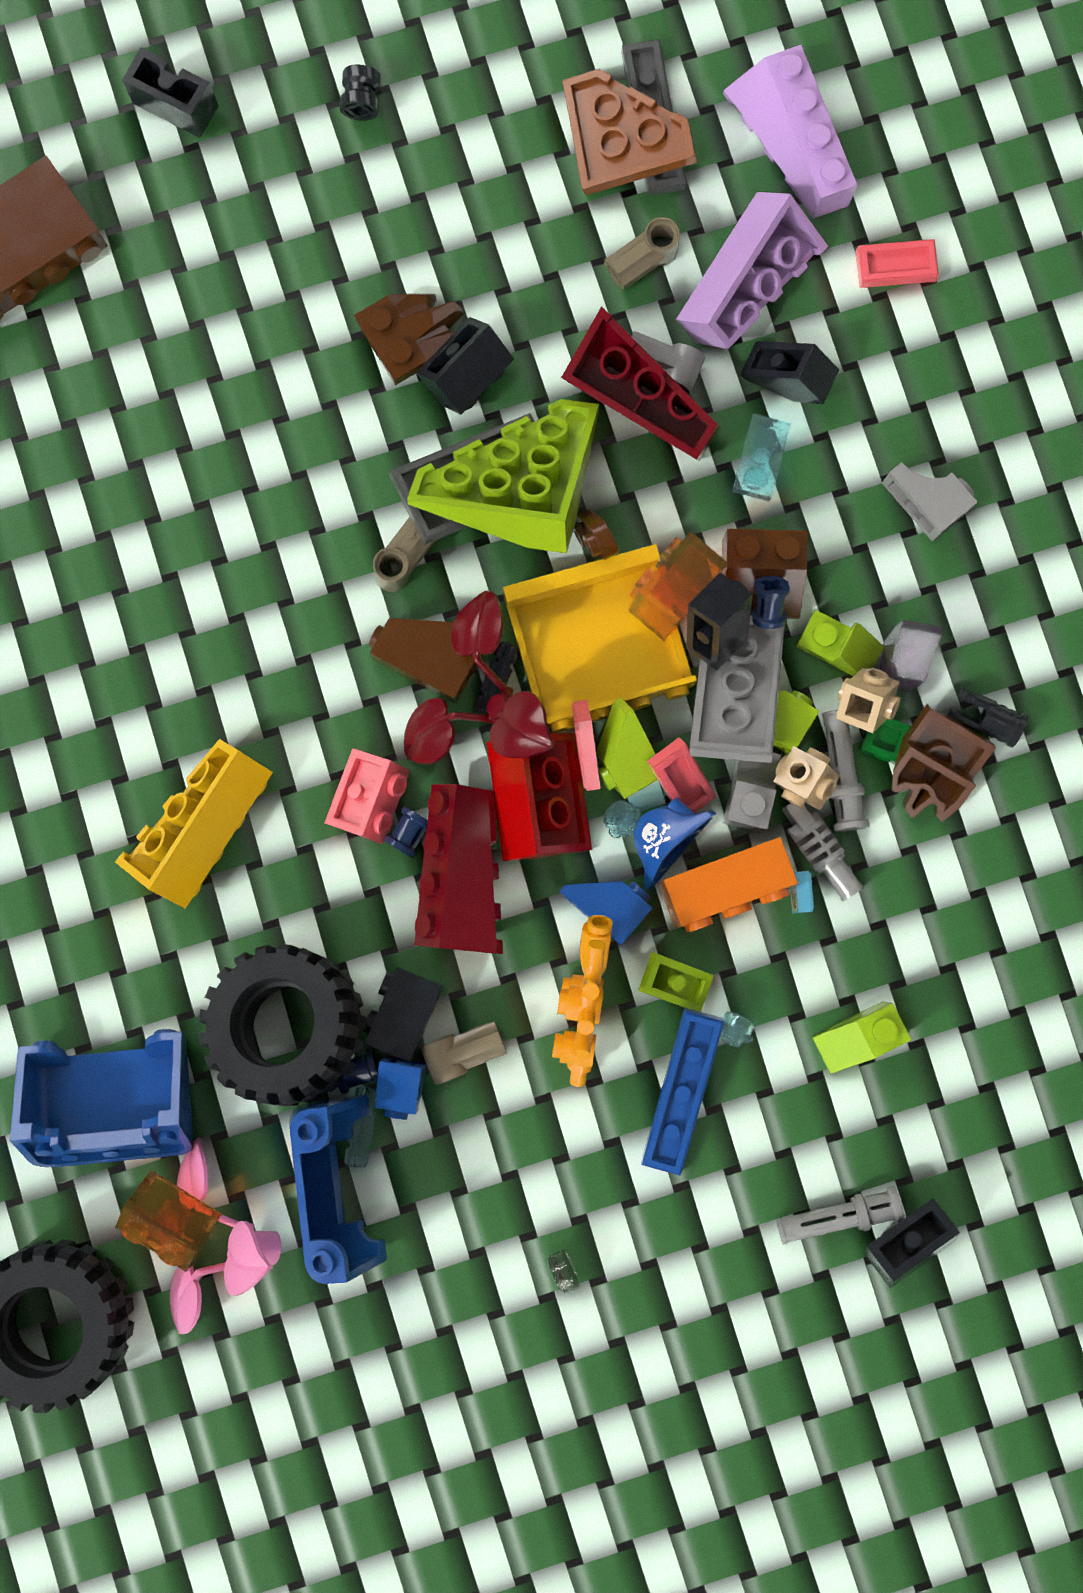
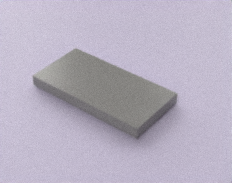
M750 616L748 639L718 670L700 659L689 749L690 756L772 763L785 625L776 629H764L753 624L752 616Z

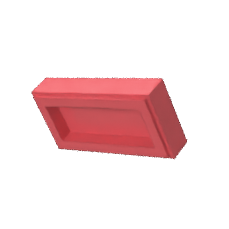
M935 239L859 245L855 251L859 288L936 282L939 277Z
M587 700L576 701L571 706L583 785L587 791L600 789L591 715Z
M680 737L647 761L670 801L678 797L693 813H696L717 797L695 758L690 756L687 744Z

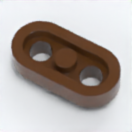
M589 508L577 515V524L573 532L583 548L587 547L593 557L598 555L604 561L619 553L617 543L609 527L598 514Z

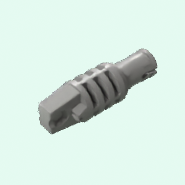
M792 803L784 806L782 811L792 825L787 830L813 869L818 871L819 874L821 872L825 874L841 897V901L847 900L864 888L863 885L859 883L843 860L845 857L844 849L818 812L814 811L810 814L805 806L800 808Z

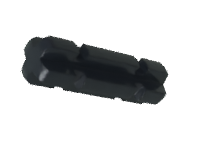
M500 641L498 648L494 652L496 660L491 661L489 667L507 686L512 673L510 666L516 663L519 649L511 643ZM486 675L480 688L483 691L482 696H477L473 711L477 714L487 715V704L490 698L501 693V690Z

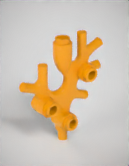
M603 915L590 916L587 922L583 924L579 953L584 976L572 974V978L563 977L557 1014L565 1015L566 1020L578 1021L576 1032L564 1030V1034L555 1033L552 1058H559L560 1063L567 1064L568 1069L571 1071L570 1084L575 1087L585 1085L587 1073L591 1071L596 1043V1035L593 1034L595 1024H599L604 991V978L601 977L607 967L613 926L612 920Z

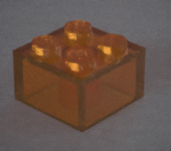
M692 532L683 541L676 537L661 554V559L655 565L657 571L649 567L634 585L635 588L629 595L634 600L628 611L660 639L665 641L688 615V604L719 573L724 571L728 562Z

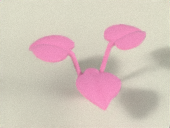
M197 1137L193 1142L192 1151L185 1154L179 1169L177 1192L180 1205L184 1211H191L194 1208L197 1213L231 1226L233 1229L229 1236L228 1258L226 1262L199 1268L195 1272L191 1261H183L177 1267L171 1281L169 1295L172 1318L179 1334L191 1332L199 1319L202 1304L199 1281L203 1276L224 1271V1281L228 1293L233 1296H239L254 1287L272 1269V1265L278 1262L281 1253V1239L278 1232L254 1231L253 1223L237 1221L204 1206L202 1200L207 1195L209 1181L202 1137Z

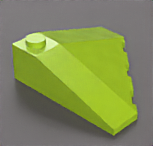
M560 399L548 405L549 415L532 423L528 416H525L501 428L503 437L488 445L483 446L481 440L478 439L454 451L453 457L455 460L435 470L432 463L419 468L407 498L408 505L527 548L567 554L579 509L599 413V404Z

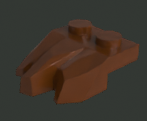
M432 293L390 294L354 315L356 323L395 385L416 374L455 333L450 332L449 329L464 313L461 307L454 301L433 307L437 299L436 295Z
M926 704L902 739L893 769L892 791L901 792L908 789L903 805L912 819L928 805L935 804V815L943 822L962 806L976 787L973 779L996 747L991 741Z

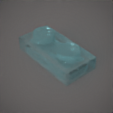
M752 414L732 492L770 502L791 423Z

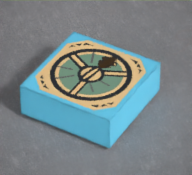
M809 871L794 872L798 884L790 886L792 914L813 912L814 902L811 873Z

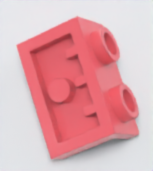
M352 748L324 823L382 844L386 834L392 828L393 816L400 797L407 788L409 770L391 760Z

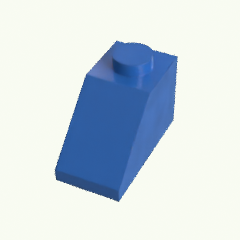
M623 881L564 885L559 891L562 896L587 918L593 915H603L610 918L613 922L611 939L618 945H621L653 909L646 903L651 897L635 882H632L629 886Z
M386 1056L380 1061L375 1108L384 1109L383 1116L407 1120L408 1114L416 1115L419 1110L426 1062L415 1060L408 1062L392 1056Z

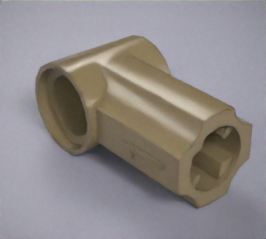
M666 217L653 219L642 234L604 260V265L617 286L624 291L656 267L665 266L676 258L680 238L677 224L672 219ZM663 236L668 238L671 243L666 247H659L652 240Z
M410 516L386 548L381 549L373 559L375 580L381 589L388 592L399 591L407 585L410 574L435 543L433 541L426 545L423 544ZM388 563H396L402 567L401 572L393 577L384 575L381 569Z
M495 1021L485 1023L457 1036H454V1034L445 1036L420 1047L434 1085L467 1073L469 1068L507 1054Z

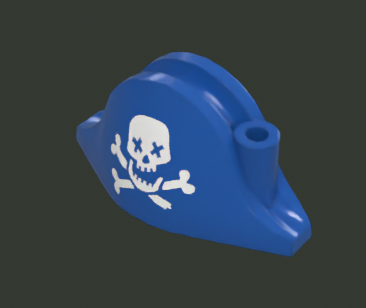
M676 797L669 805L653 809L639 819L634 830V844L643 863L644 886L647 890L654 888L688 845L715 817L716 813L714 811L693 813Z

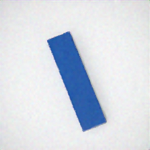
M684 1008L643 1152L641 1165L681 1176L724 1025V1018Z

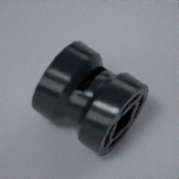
M360 64L349 65L344 68L342 86L345 88V92L340 97V112L344 116L359 121L372 120L377 117L379 101L376 98V93L380 90L381 75L376 69Z

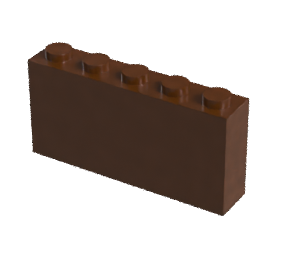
M47 155L0 185V320L5 313L17 305H24L33 300L36 293L49 284H55L65 279L69 271L81 263H87L96 259L101 250L108 246Z

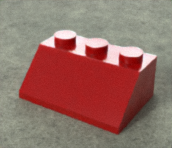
M550 733L555 747L544 753L526 758H507L501 756L494 751L490 741L486 742L503 861L535 859L592 850L575 733Z

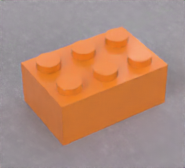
M778 837L664 879L658 883L674 928L684 926L686 932H692L713 924L711 916L722 912L724 918H730L751 910L749 902L759 898L762 905L790 895L788 887L798 884L782 839Z

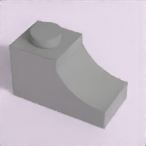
M901 462L889 472L882 482L884 487L932 542L968 513L977 503V500L973 497L974 492L970 485L961 478L957 479L952 472L943 478H929L913 472Z
M773 753L772 763L737 760L723 824L759 833L767 830L777 791L775 790L776 783L773 780L776 777L775 772L781 758L780 754Z

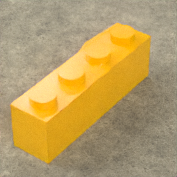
M219 739L187 776L188 787L184 792L169 797L162 806L165 812L153 828L146 825L136 836L140 841L138 846L131 854L123 851L115 863L148 890L186 909L192 898L199 893L202 883L213 865L222 857L224 848L235 831L242 826L245 815L252 804L265 790L267 781L273 772Z

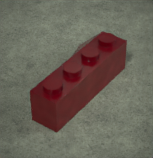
M601 306L561 378L700 461L720 426Z
M432 784L428 800L427 831L423 844L424 858L422 877L419 882L420 895L415 921L414 945L503 955V940L496 939L495 921L501 920V904L494 903L493 881L499 879L498 863H495L491 853V846L497 842L494 791L459 784Z

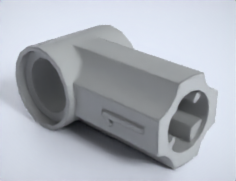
M634 331L631 337L690 395L705 361V356L702 352L692 346L681 343L671 346Z

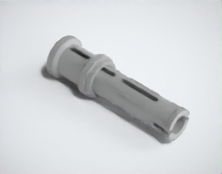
M837 709L824 712L822 716L826 730L828 754L831 759L830 766L840 775L835 790L829 798L834 800L837 823L833 825L834 832H846L869 828L870 823L864 817L861 796L865 794V790L862 787V783L857 781L849 724L835 719Z
M893 1185L887 1187L886 1192L865 1197L859 1193L851 1197V1202L816 1209L785 1218H776L782 1245L853 1227L868 1231L871 1225L892 1220L899 1223L904 1219V1213L897 1189ZM886 1206L885 1208H881V1209H877V1210H871V1209H876V1208H880V1207ZM832 1218L835 1219V1220H831V1221H826V1222H822V1223H818V1224H813V1225H809V1226L802 1227V1225H806V1224H811V1223H815V1222H819V1221H823V1220H828V1219H832Z

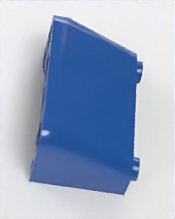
M172 1029L157 1030L154 1032V1035L149 1036L145 1040V1049L68 1056L63 1049L59 1048L52 1041H37L32 1046L18 1047L10 1142L29 1163L39 1167L74 1166L177 1156L189 1153L193 1149V1125L187 1044L182 1031L177 1032Z
M368 1095L321 1099L311 1103L305 1102L294 1108L290 1115V1138L304 1262L308 1274L318 1283H347L387 1260L385 1239L374 1240L367 1236L363 1230L364 1220L345 1221L336 1141L354 1138L352 1129L354 1123L360 1118L370 1115Z

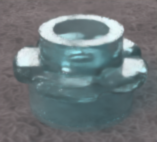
M623 800L616 801L606 810L603 822L613 838L618 839L621 836H631L634 834V830L637 827L636 824L641 818V811L637 806L634 807L632 803H627Z
M725 1012L720 1039L734 1047H740L742 1043H751L754 1025L738 1014Z

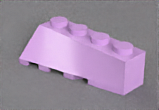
M798 45L764 57L724 90L723 95L730 105L734 104L742 115L743 123L750 132L754 131L764 145L766 155L771 162L775 161L785 174V181L813 219L848 207L856 190L857 183L802 46Z
M757 192L676 318L696 344L729 349L760 317V310L768 302H775L783 293L782 287L792 277H799L808 268L806 264L813 255H820L828 247L791 194Z

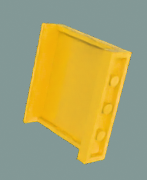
M656 544L618 554L605 561L603 559L503 587L504 600L531 692L541 699L546 711L548 728H551L552 733L574 727L571 706L573 702L587 700L591 720L596 722L608 718L613 702L620 697L635 711L650 706V699L665 695L667 700H673L690 694L688 688L695 685L697 681L696 675L692 676L660 571V555Z

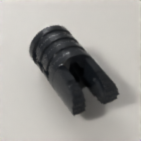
M962 686L958 693L959 697L967 703L983 708L979 719L958 709H950L947 716L980 734L984 733L986 736L995 738L997 741L1004 742L1006 746L1013 748L1024 732L1028 722V715L1019 714L1013 709L997 704L995 700Z

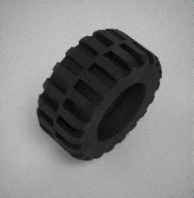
M279 944L277 948L270 945L256 947L255 955L244 952L234 958L237 966L233 969L224 967L217 974V978L221 980L217 988L209 986L204 997L210 1000L208 1010L201 1009L199 1022L206 1024V1032L199 1034L200 1046L209 1048L210 1053L204 1059L209 1069L220 1072L217 1075V1080L224 1087L235 1089V1095L246 1100L270 1105L298 1106L300 1102L311 1103L321 1099V1093L324 1091L333 1092L341 1085L338 1078L342 1074L350 1075L356 1066L350 1060L354 1051L362 1052L365 1042L358 1039L359 1030L366 1029V1017L359 1015L358 1010L364 1004L360 993L352 989L354 985L352 979L348 974L338 969L339 966L331 960L305 948L300 949L288 944ZM293 987L306 993L310 999L314 1010V1030L308 1045L298 1057L286 1064L276 1065L265 1061L256 1048L253 1036L254 1020L260 1006L270 995L280 989Z
M62 1239L55 1244L51 1240L37 1242L30 1247L26 1246L0 1261V1401L5 1397L10 1399L9 1406L11 1409L22 1412L29 1405H33L34 1413H48L54 1406L58 1410L73 1406L79 1399L84 1400L92 1394L116 1370V1365L124 1358L129 1348L126 1341L133 1335L135 1322L128 1320V1315L134 1311L133 1298H125L123 1290L128 1287V1284L123 1275L116 1279L110 1270L115 1267V1264L108 1257L102 1261L98 1260L95 1257L97 1249L87 1244L79 1249L75 1247L76 1243L73 1240ZM36 1287L51 1288L63 1293L74 1303L83 1324L82 1344L74 1356L67 1360H49L36 1355L24 1344L18 1332L16 1315L20 1299L27 1291Z

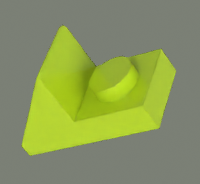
M814 610L796 648L854 676L862 668H874L884 646L861 624L855 622L849 627Z
M651 952L638 991L681 1007L701 1012L714 975Z

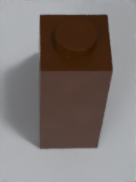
M389 618L384 627L381 625L377 626L368 646L372 647L370 655L373 660L457 704L477 667L473 661V655L463 657L454 650L451 640L454 622Z

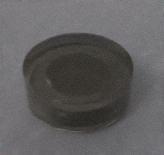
M562 1249L549 1255V1266L560 1291L567 1294L579 1289L578 1275L568 1253Z

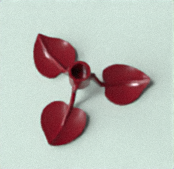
M493 591L482 592L463 607L453 623L451 640L457 654L463 657L473 655L474 663L501 690V693L490 698L487 704V715L451 712L448 714L447 703L441 698H431L421 703L411 714L404 733V752L407 760L426 765L436 763L444 758L450 751L454 741L455 730L451 723L454 720L479 721L492 724L489 737L491 746L497 754L507 758L531 757L555 747L548 729L546 711L541 699L528 691L518 692L513 695V688L506 686L482 659V654H491L498 648L503 635L502 609L499 599Z

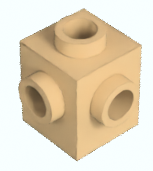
M862 668L851 679L846 678L838 694L840 704L835 719L874 733L887 719L892 720L900 704V698L896 696L900 682L888 678V675L881 670Z
M793 746L789 755H785L779 761L775 772L776 777L773 782L784 790L781 797L800 808H803L806 803L820 811L824 803L833 794L840 775L828 765L831 760L828 756L809 747L806 753Z

